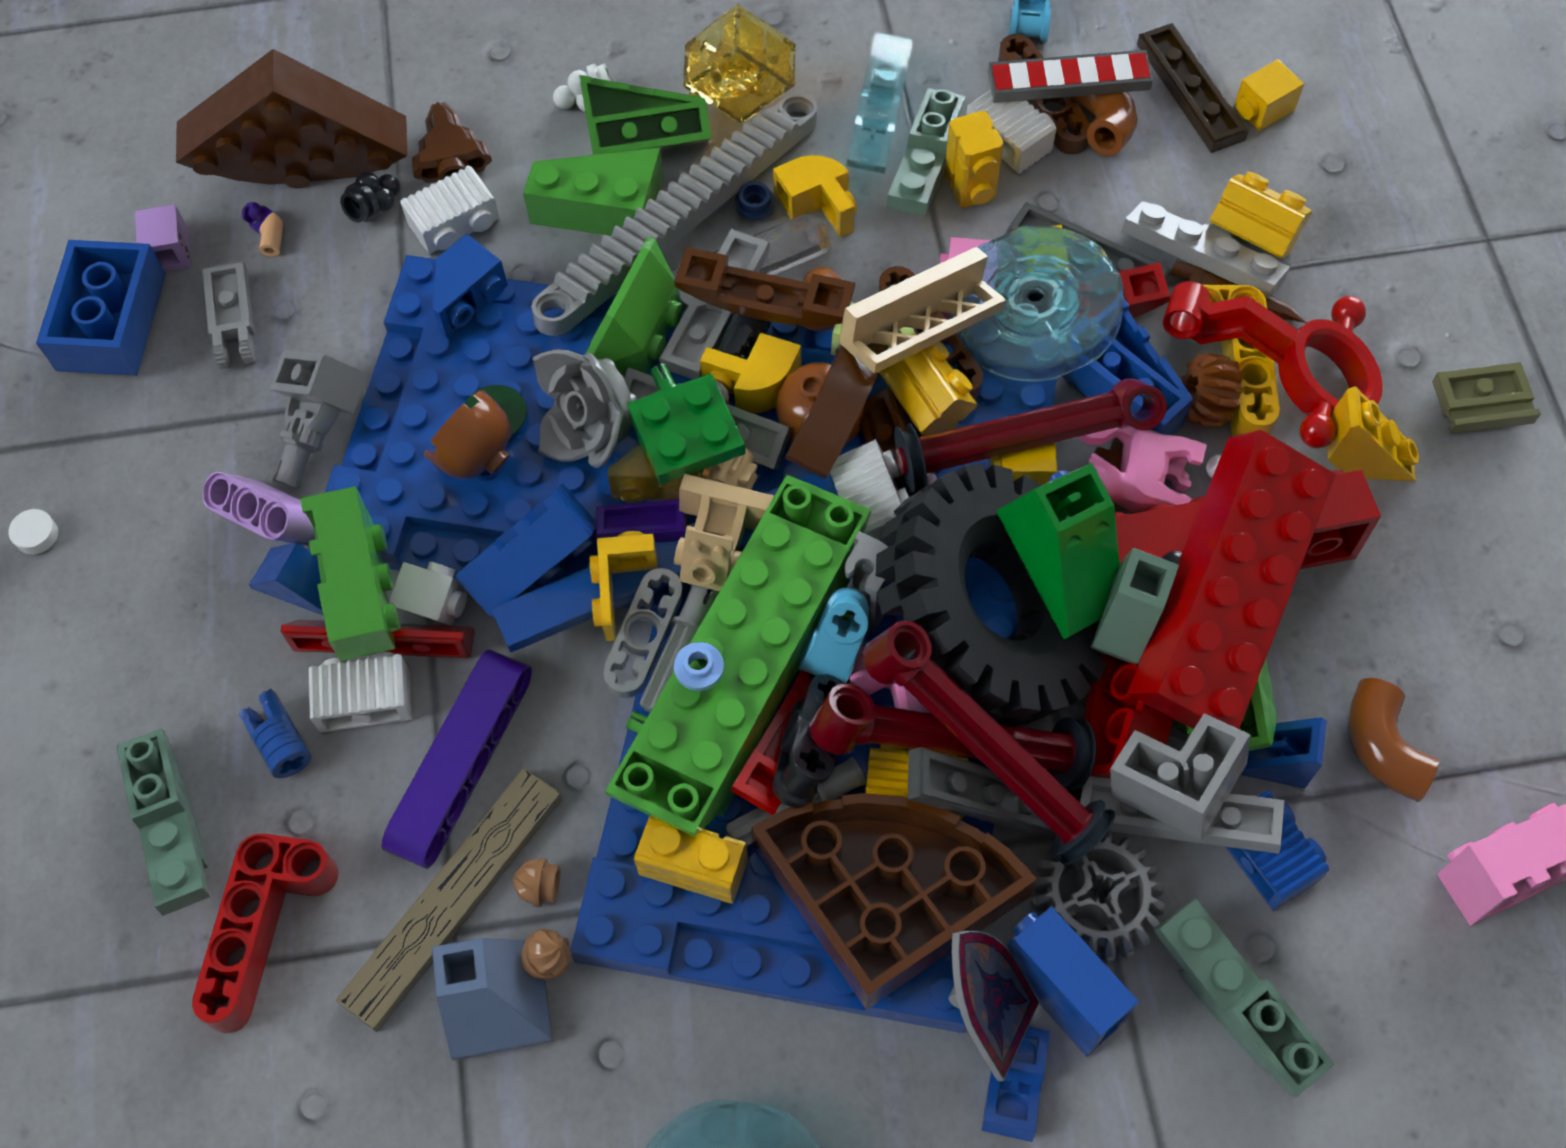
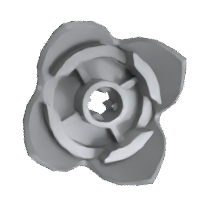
M560 349L544 352L532 357L537 381L541 389L554 399L553 407L543 416L540 425L538 453L561 462L576 461L589 456L588 463L594 468L603 467L610 458L614 447L625 439L629 431L631 422L627 403L637 400L636 396L629 392L623 376L609 358L596 359L591 353L581 355L569 350Z

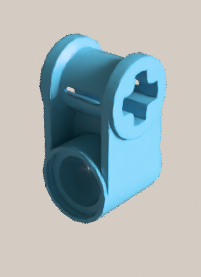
M1014 0L1009 35L1022 34L1026 37L1040 38L1041 42H1047L1051 17L1050 0Z
M842 588L832 593L816 629L813 630L799 664L800 670L815 676L828 674L836 677L844 684L847 683L868 628L869 604L863 593L853 588ZM847 610L855 613V616L851 615L848 621L839 619Z

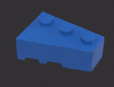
M1122 296L1065 345L1059 375L1086 397L1108 393L1118 382L1131 378L1158 388L1165 396L1167 409L1163 420L1150 430L1165 435H1174L1184 426L1193 398L1166 358L1159 357L1149 342L1150 335L1144 326H1138L1128 311L1129 304ZM1142 394L1136 396L1132 401L1130 409L1132 414L1141 409L1143 405Z
M562 483L466 564L454 577L484 611L492 617L491 608L524 595L523 591L535 581L542 586L561 569L557 563L570 553L576 557L595 541V538L592 536L596 528L595 519Z

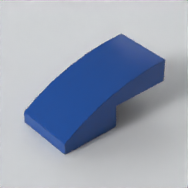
M1028 1027L1004 1081H997L992 1071H990L981 1131L1033 1142L1037 1125L1041 1085L1045 1076L1050 1031Z

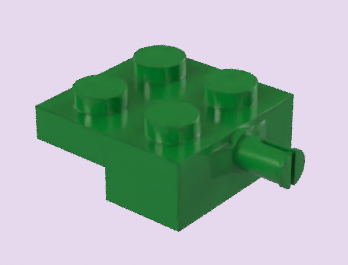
M660 364L661 373L656 365L651 369L650 374L656 383L658 391L627 403L631 426L645 458L648 457L660 485L681 478L684 474L690 475L746 454L745 443L712 373L685 383L675 384L668 365Z

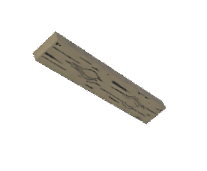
M523 768L337 997L336 1001L375 1032H378L433 963L432 947L448 944L562 800L561 794Z

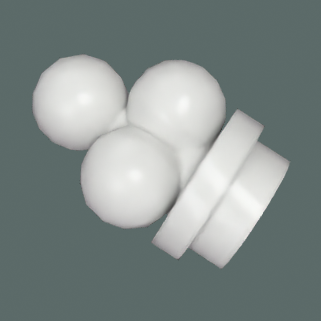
M594 63L586 66L587 73L582 70L573 71L568 77V86L562 85L555 89L553 93L555 105L560 109H569L576 101L578 108L585 112L579 75L613 81L606 64L596 66Z

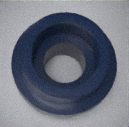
M749 182L743 185L737 193L735 207L738 214L745 219L753 221L762 220L773 212L775 197L765 184Z

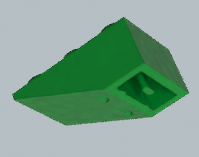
M1090 463L1033 489L996 511L1063 639L1072 636L1101 619L1120 565L1114 503L1096 469Z

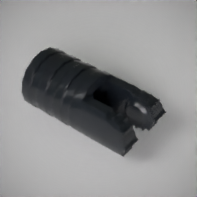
M734 313L725 330L718 350L747 360L759 334H767L772 322Z

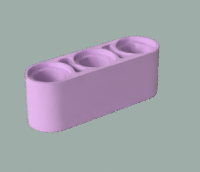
M214 472L206 479L203 485L202 497L205 506L209 510L266 539L289 543L298 542L303 545H308V541L315 540L314 528L306 513L302 512L299 499L254 478Z

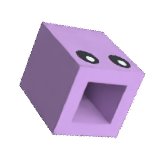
M176 204L135 211L136 243L150 244L165 272L191 267L189 231Z

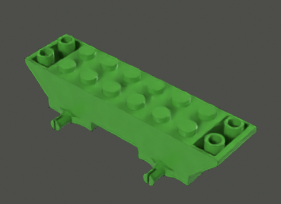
M790 475L785 476L690 644L696 642L708 643L718 649L724 662V672L720 681L708 690L694 691L681 685L674 671L648 717L638 713L636 710L633 711L631 718H628L626 723V729L638 734L606 788V795L693 837H696L717 815L724 816L736 795L730 789L766 732L769 722L798 671L809 638L819 623L828 599L832 593L839 589L847 588L850 583V578L845 576V564L854 549V538L859 531L865 532L871 515V509ZM846 612L839 619L848 621L851 614ZM702 659L695 660L690 664V667L694 670H701L706 667L707 662Z

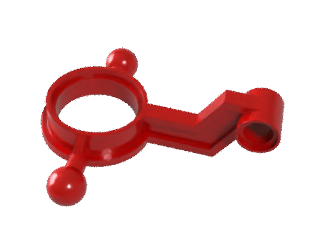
M1182 282L1173 289L1162 322L1166 332L1178 339H1193L1200 345L1241 338L1278 363L1280 380L1287 395L1307 415L1302 421L1299 430L1300 437L1307 446L1320 449L1327 447L1333 442L1337 430L1331 415L1339 400L1327 393L1313 377L1305 358L1306 346L1314 348L1329 357L1343 373L1349 388L1356 386L1369 400H1374L1377 404L1381 399L1383 383L1379 366L1368 347L1353 333V329L1360 326L1366 317L1365 304L1358 297L1344 296L1339 298L1331 310L1333 321L1315 319L1305 323L1297 330L1250 296L1212 303L1211 295L1207 288L1197 282Z

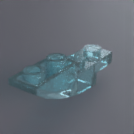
M875 32L846 166L885 174L913 39Z

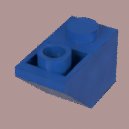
M467 233L435 259L433 311L440 331L445 337L468 324L475 313L488 302L496 300L508 286L502 261Z

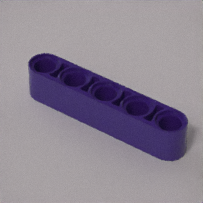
M490 649L480 656L390 819L382 838V850L426 869L435 863L528 689L532 677V667Z

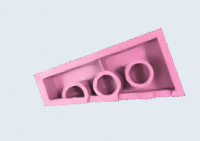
M1556 803L1549 804L1530 815L1529 820L1517 825L1514 822L1509 823L1492 832L1488 837L1477 842L1464 844L1447 855L1450 863L1437 875L1469 926L1566 881V804L1560 807Z

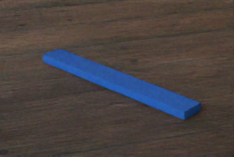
M811 473L799 478V480L839 496L829 475L826 479H823ZM779 487L771 491H768L765 494L775 496ZM745 528L739 552L744 550L754 530ZM679 541L655 542L658 568L669 569L680 578L681 566L674 564L675 552ZM590 567L491 608L509 652H515L592 619V599L600 598V585L592 584ZM651 570L612 573L614 609L633 601L643 577ZM662 582L659 588H654L651 586L650 589H652L653 592H655L657 590L669 586V584Z

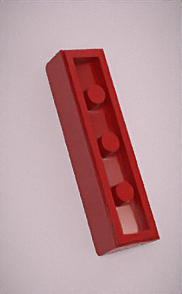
M295 620L281 625L280 632L293 651L335 653L328 641L325 621ZM400 624V630L393 632L396 649L384 652H391L402 656L471 657L474 628L470 626Z

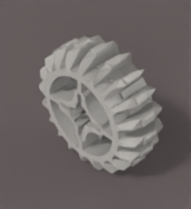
M1110 831L1106 833L1104 838L1088 854L1070 865L1064 866L1060 862L1061 855L1054 856L1051 854L1050 847L1048 851L1050 860H1040L1036 868L1041 876L1036 877L1037 882L1034 891L1039 893V895L1033 897L1031 902L1032 908L1038 911H1047L1052 906L1095 954L1097 951L1101 952L1102 959L1106 964H1111L1114 961L1116 950L1122 957L1128 959L1134 954L1133 944L1144 949L1150 942L1147 933H1155L1153 930L1161 924L1155 916L1162 915L1166 909V904L1157 899V897L1164 893L1165 885L1160 882L1150 881L1157 875L1159 871L1158 865L1143 867L1141 863L1147 855L1145 849L1137 850L1134 854H1131L1127 851L1130 846L1129 837H1124L1119 845L1111 843L1112 835ZM1096 863L1111 867L1119 873L1113 875L1106 874L1098 868ZM1073 868L1077 874L1075 882L1079 891L1072 894L1069 901L1062 903L1059 893V880L1068 870ZM1091 889H1097V895L1100 891L1105 895L1109 894L1104 904L1099 903V898L1096 902L1090 897L1087 898ZM1133 890L1136 900V913L1134 919L1124 926L1119 918L1122 911L1118 900L1122 899L1126 892ZM1089 918L1097 923L1101 931L1085 927L1078 923L1076 919Z

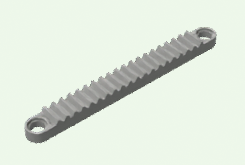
M793 94L786 96L772 108L766 105L762 116L756 113L751 124L745 122L741 132L735 130L730 141L725 138L720 149L714 147L710 157L704 155L701 158L699 166L691 165L688 175L683 172L680 174L678 183L671 181L667 192L660 190L657 199L654 201L650 198L644 210L640 207L636 209L634 218L626 217L622 228L616 225L611 237L605 234L602 236L599 246L592 244L588 255L581 253L576 265L571 262L567 265L566 273L557 272L554 282L539 293L532 302L533 321L537 330L546 335L557 336L574 328L620 289L647 236L655 238L662 254L665 253L738 193L743 185L755 179L812 132L817 123L816 102L809 96ZM791 112H803L807 116L797 118L791 117L788 114ZM550 308H560L565 311L563 315L555 318L543 315Z

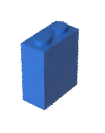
M1052 906L1040 917L1035 911L1031 912L1012 930L1015 936L1007 943V946L1010 948L1009 951L1016 959L1039 999V1004L1087 1057L1124 1024L1139 1001Z

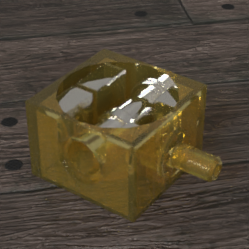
M737 3L685 44L683 87L691 91L689 95L706 98V102L742 124L795 86L796 43Z

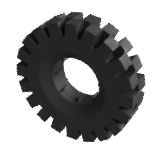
M982 464L967 465L956 472L955 470L949 472L905 499L893 511L896 517L886 522L880 537V541L888 546V548L876 554L875 576L893 583L877 591L882 615H903L904 620L915 622L924 629L932 645L930 658L998 724L1019 726L1069 707V705L1080 701L1092 691L1089 684L1099 681L1107 666V663L1100 657L1105 653L1091 648L1100 620L1063 639L996 512L998 509L1042 485L1025 475L1013 481L1012 469L993 465L984 470ZM975 557L986 562L1007 583L1017 609V629L1014 637L1006 639L993 632L983 623L972 607L965 585V566L969 558Z

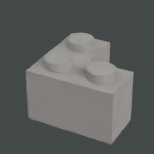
M1204 713L1182 750L1178 751L1134 730L1110 768L1111 797L1202 841L1247 765L1250 734Z

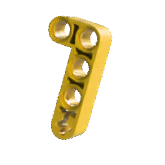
M1203 285L1209 291L1212 303L1250 296L1267 308L1264 294L1253 286ZM1241 338L1221 341L1223 356L1238 361L1239 370L1244 372V378L1241 382L1244 391L1240 394L1239 398L1241 405L1235 407L1234 417L1230 420L1233 437L1257 430H1263L1271 435L1280 412L1274 361Z

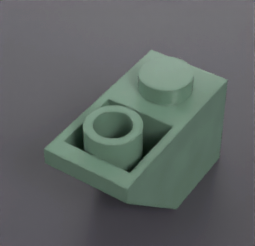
M1132 548L1120 562L1091 648L1137 665L1165 608L1179 565Z

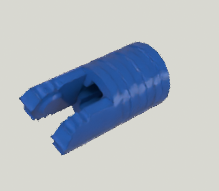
M270 688L258 696V700L263 706L262 708L268 720L264 722L261 715L250 707L244 708L239 713V716L272 776L275 778H286L303 770L310 763L312 757L279 697Z

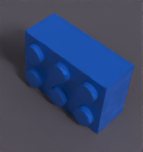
M68 240L36 344L55 371L138 375L166 275L150 244Z

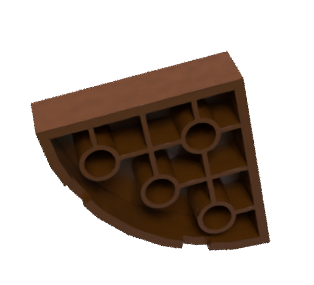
M275 49L270 50L177 121L176 163L192 168L194 172L200 175H215L237 181L268 185L286 184L292 188H304L309 185V181L358 177L362 172L372 173L378 170H386L392 164L407 157L406 115Z
M861 793L842 795V799L825 800L814 804L811 801L801 808H786L751 827L753 846L866 1010L952 951L953 933L959 931H982L1030 898L1037 882V878L1018 857L988 832L985 835L977 828L961 821L960 816L946 809L913 802L906 797Z

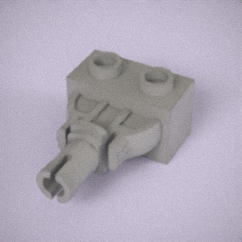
M283 350L270 390L289 397L285 411L286 425L279 434L282 442L285 443V447L272 480L299 489L310 454H315L316 451L322 450L324 436L333 427L340 412L354 414L356 407L362 402L365 395L364 384L368 373L325 354Z

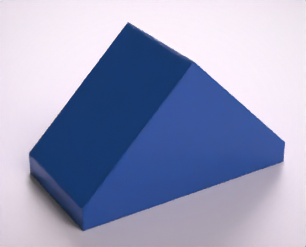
M298 542L270 548L249 584L251 589L323 615L317 584L321 583L318 557L312 556L310 550Z
M1319 717L1276 723L1272 746L1249 751L1247 765L1241 775L1305 789L1322 766L1327 721Z

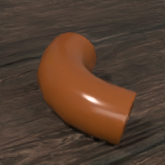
M1128 92L1071 96L1077 104L1096 116V119L1087 130V139L1091 148L1103 156H1113L1119 153L1131 139L1138 121L1135 103Z
M1364 678L1359 681L1352 699L1348 722V732L1354 753L1372 777L1396 793L1420 802L1434 780L1439 760L1413 748L1401 737L1397 722L1405 700L1404 692L1398 686L1378 678Z

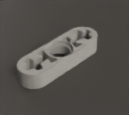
M653 569L643 577L603 668L605 685L610 693L619 698H631L643 690L670 629L671 620L676 615L681 603L682 583L679 581L678 575L669 569ZM662 582L668 583L669 593L672 594V597L668 595L662 597L658 605L659 615L650 610L654 602V592L650 588L651 586L659 588ZM642 621L653 624L657 630L655 639L648 644L634 642L629 635L633 625ZM623 647H626L631 653L637 655L632 667L633 675L637 679H627L624 685L618 684L617 674L613 671L625 668L629 654L628 651L621 650ZM639 656H647V659L643 660Z

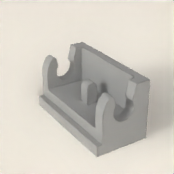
M859 531L854 538V549L845 564V576L850 578L853 575L852 588L857 589L867 598L869 603L867 630L875 633L884 617L881 614L877 591L893 583L875 576L876 554L888 548V546Z

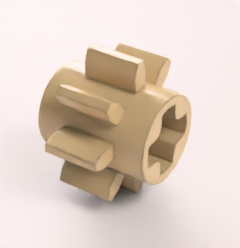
M745 448V455L706 468L702 476L708 480L751 490L758 477L755 473L758 466L753 463V454Z

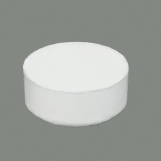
M30 509L20 513L12 520L8 534L12 543L21 552L35 555L47 551L54 545L58 537V526L45 511Z

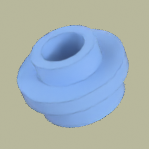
M691 643L683 647L674 660L676 678L687 689L694 691L708 690L715 686L723 675V657L718 649L708 643ZM702 659L707 662L706 667L701 670H694L690 667V664L695 660Z

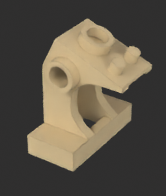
M684 474L679 489V511L697 516L694 527L687 525L685 538L680 537L676 548L674 564L681 566L679 581L720 591L742 553L738 550L745 528L756 529L774 495Z

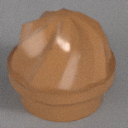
M547 858L525 862L513 878L515 891L519 898L533 904L534 907H542L543 903L555 904L560 885V865L549 864Z
M541 929L532 933L525 940L521 951V963L524 970L536 979L550 980L563 974L568 968L572 955L568 947V939L560 936L557 931Z

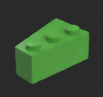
M579 75L593 155L662 148L712 139L706 98Z
M651 148L533 161L523 191L530 224L612 236L616 225L622 228L626 217L629 216L633 219L636 209L640 207L644 210L650 198L654 201L657 199L658 192L661 190L664 181L661 149Z
M356 486L300 498L302 512L306 513L314 528L315 540L308 542L311 555L318 557L321 583L317 584L328 641L340 661L396 649L393 632L400 630V622L395 604L388 603L387 591L394 590L390 567L388 563L382 564L381 551L387 550V540L382 524L374 525Z

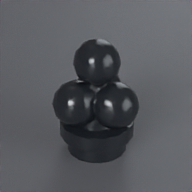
M362 172L356 178V182L347 186L344 194L340 197L342 210L353 222L372 221L377 218L380 211L390 210L394 205L395 197L400 191L399 180L391 174H384L378 178L374 173Z

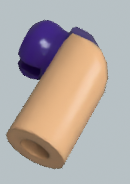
M257 202L247 203L242 209V218L245 222L249 223L253 230L261 235L259 251L269 257L279 255L283 233L282 219L266 206H260Z

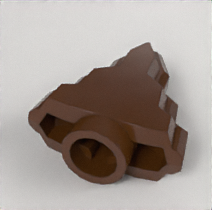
M437 102L431 105L425 120L427 133L418 141L419 153L412 157L414 178L422 179L426 183L444 180L446 176L451 177L452 173H458L460 169L465 170L467 166H471L476 173L484 171L486 166L492 162L486 142L477 140L472 129L461 126L458 114L446 102Z

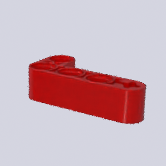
M264 833L251 835L240 843L233 860L192 999L194 1014L214 1030L221 1033H233L247 1024L252 1014L285 894L321 896L335 886L339 870L335 861L319 843L306 839ZM267 854H273V859L267 867L256 870V864L260 858ZM320 860V866L314 874L302 877V871L308 863ZM260 900L257 911L248 917H242V911L249 902ZM246 947L243 959L238 964L228 966L230 955L236 949ZM229 999V1004L227 1007H219L216 1011V1007L218 1004L224 1005L227 1003Z

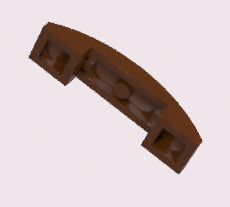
M690 247L685 248L674 281L676 288L715 307L759 320L804 326L842 324L844 310L850 306L855 289V282L818 274H812L811 281L808 283L728 266V255Z
M840 343L807 416L802 421L785 456L789 461L823 479H826L845 445L879 373L874 374ZM876 343L866 345L876 355L889 348V345Z

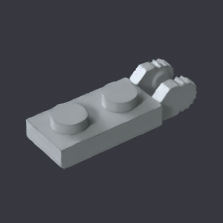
M244 261L202 269L208 334L212 340L216 364L219 369L230 367V354L226 341L238 338L240 343L239 352L245 364L255 363V346L252 339L255 333L248 270Z

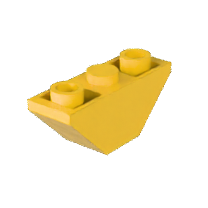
M1356 386L1347 389L1332 411L1331 418L1335 422L1337 431L1335 439L1327 446L1328 460L1338 470H1343L1344 473L1362 469L1366 479L1416 481L1414 464L1419 462V453L1415 442L1411 438L1407 439L1399 431L1394 420H1388L1380 412L1374 400H1369Z

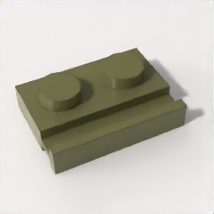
M1521 362L1437 372L1432 381L1444 417L1449 419L1450 434L1534 424L1541 415L1539 409L1534 408L1532 402L1534 395Z

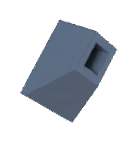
M478 938L432 947L436 997L450 1056L453 1061L553 1042L546 980L530 976L524 970L521 963V951L525 940Z

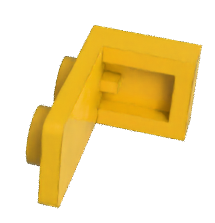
M627 531L619 534L618 537L597 538L598 556H590V573L592 584L600 585V598L592 599V614L594 626H602L606 641L616 640L612 573L657 569V551L653 533L644 534L639 531Z

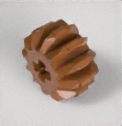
M1199 353L1194 361L1188 362L1186 373L1181 375L1183 385L1193 398L1186 420L1206 427H1222L1226 420H1232L1235 407L1241 405L1239 398L1240 394L1244 391V388L1241 386L1244 372L1239 370L1238 361L1219 354Z

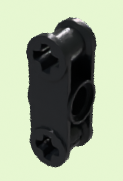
M819 674L812 679L805 699L798 701L791 710L788 725L780 742L779 748L781 751L772 779V789L775 796L782 803L792 808H801L811 802L816 794L818 784L827 781L834 771L837 754L826 752L820 748L812 739L809 731L810 722L833 687L844 684L836 677L828 674Z

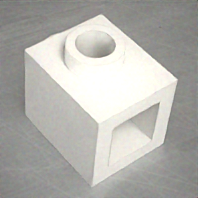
M429 561L427 569L403 562L389 604L394 603L398 609L452 626L455 618L460 617L465 608L467 594L464 592L465 588L461 583L453 578L454 569Z

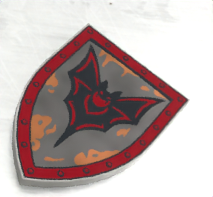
M981 931L955 932L952 934L954 987L948 999L953 1006L960 1009L961 1016L973 1042L996 1080L1004 1081L1040 1001L1016 959L1000 940Z

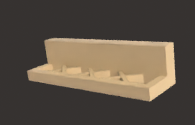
M975 247L846 307L839 343L875 374L1004 310L1006 299L982 281L988 256ZM974 293L984 303L962 302V299ZM938 311L955 314V317L947 320L930 317V314ZM903 327L922 329L923 333L914 336L898 333V330ZM870 343L889 345L890 349L876 355L866 345Z

